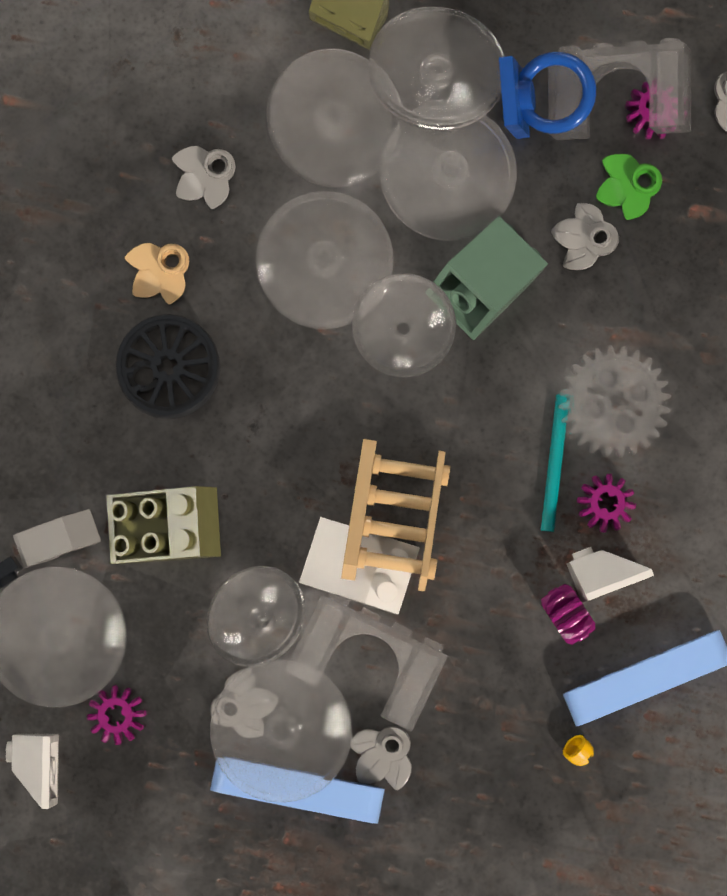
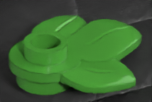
M614 154L605 157L602 163L610 178L600 186L596 199L607 206H622V212L626 220L642 216L649 208L650 198L661 188L662 175L660 171L651 164H639L635 158L628 154ZM647 176L651 181L650 186H641L638 182L639 177Z

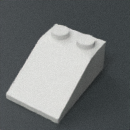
M320 517L299 583L398 615L412 573L364 566V569L357 568L355 581L341 579L349 525ZM369 534V537L362 536L360 546L367 548V552L411 559L417 558L420 547L373 534Z

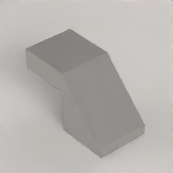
M90 509L54 519L13 535L24 568L53 560L65 553L101 542Z

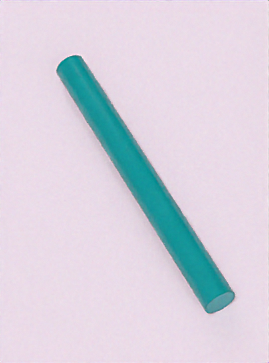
M556 394L540 530L545 532H554L570 399V396L565 394Z

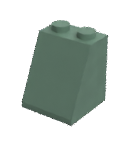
M498 216L445 265L425 293L474 341L539 276L548 263L535 248L531 247L517 234L512 225L506 223Z

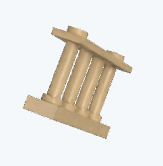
M363 439L341 579L355 581L357 568L364 569V566L420 574L418 591L425 592L427 579L434 580L437 559L431 558L440 489L441 485L447 486L449 480L450 466L444 465L446 452L439 451L436 467L382 459V455L375 454L377 441ZM379 472L433 480L432 496L424 497L379 490L376 485H370L371 476L379 475ZM374 503L429 511L427 529L374 521L371 516H365L367 505L374 506ZM369 534L424 542L422 560L367 552V548L360 547L362 536L369 537Z

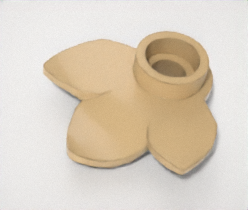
M144 243L127 253L125 260L139 270L133 282L132 293L135 297L150 298L161 293L165 302L171 305L183 295L186 287L183 274L189 267V256L182 246L167 244L160 248L152 243ZM168 257H178V265L175 267L167 266L166 260Z

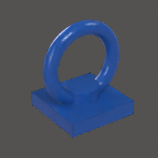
M548 52L535 57L522 68L513 56L499 57L504 126L516 139L529 138V126L550 134L570 131L579 126L592 111L596 99V82L590 68L580 58L565 52ZM554 65L564 66L574 71L579 77L583 89L582 99L577 109L569 116L559 120L545 119L535 112L536 97L532 82L533 77L539 71Z

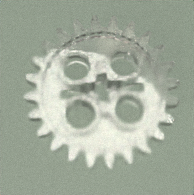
M609 345L606 347L605 356H603L602 352L596 348L592 351L593 360L585 354L580 357L583 368L577 364H573L570 367L575 377L565 376L563 378V381L570 387L569 389L559 391V395L567 398V402L560 404L558 409L568 410L569 415L565 416L561 421L562 423H573L574 426L569 430L568 434L573 435L579 432L581 435L578 440L579 446L587 441L591 442L590 453H594L599 447H602L603 457H608L612 449H614L617 458H621L624 456L626 447L628 452L634 455L637 453L636 443L644 449L649 447L650 444L646 436L652 439L659 438L660 435L655 426L663 428L667 425V422L660 415L671 412L670 408L662 405V402L671 398L670 394L661 393V388L665 387L668 381H657L656 377L662 371L661 368L651 371L648 367L652 359L648 358L640 362L639 350L629 357L627 356L626 346L621 347L618 354H615L613 346ZM604 370L611 373L614 379L612 387H605L600 383L598 377L600 371ZM632 385H637L643 389L645 397L642 402H637L630 396ZM587 388H593L602 396L593 395L587 391ZM616 394L619 396L617 402L621 405L613 409L611 407L612 401L607 398ZM591 401L598 405L600 409L598 418L594 419L587 416L584 409L586 402ZM624 406L642 411V416H637L636 413ZM618 416H624L630 421L631 428L629 433H622L616 427Z

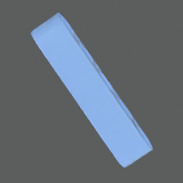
M716 630L563 693L575 726L586 724L727 666V645L721 631Z
M217 755L210 787L211 791L375 824L379 822L385 791L384 788L220 755Z

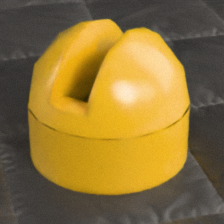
M576 735L565 744L563 756L576 766L587 765L589 763L588 759L594 756V748L584 736Z

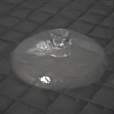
M394 274L376 281L361 295L353 313L352 331L358 351L373 368L394 377H414L432 370L447 356L455 338L456 317L449 298L435 283L414 274ZM400 323H406L409 325L410 331L405 335L400 334L397 331V326Z
M255 566L234 574L218 589L208 610L207 632L212 646L224 659L242 667L262 666L278 659L290 649L302 630L305 619L303 593L292 577L275 567ZM269 620L268 625L262 629L264 622Z

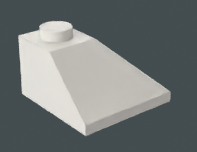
M592 547L573 553L574 561L566 563L581 602L592 600L654 576L652 569L604 550L594 553Z
M59 734L12 735V741H7L6 762H12V772L41 809H49L57 805Z

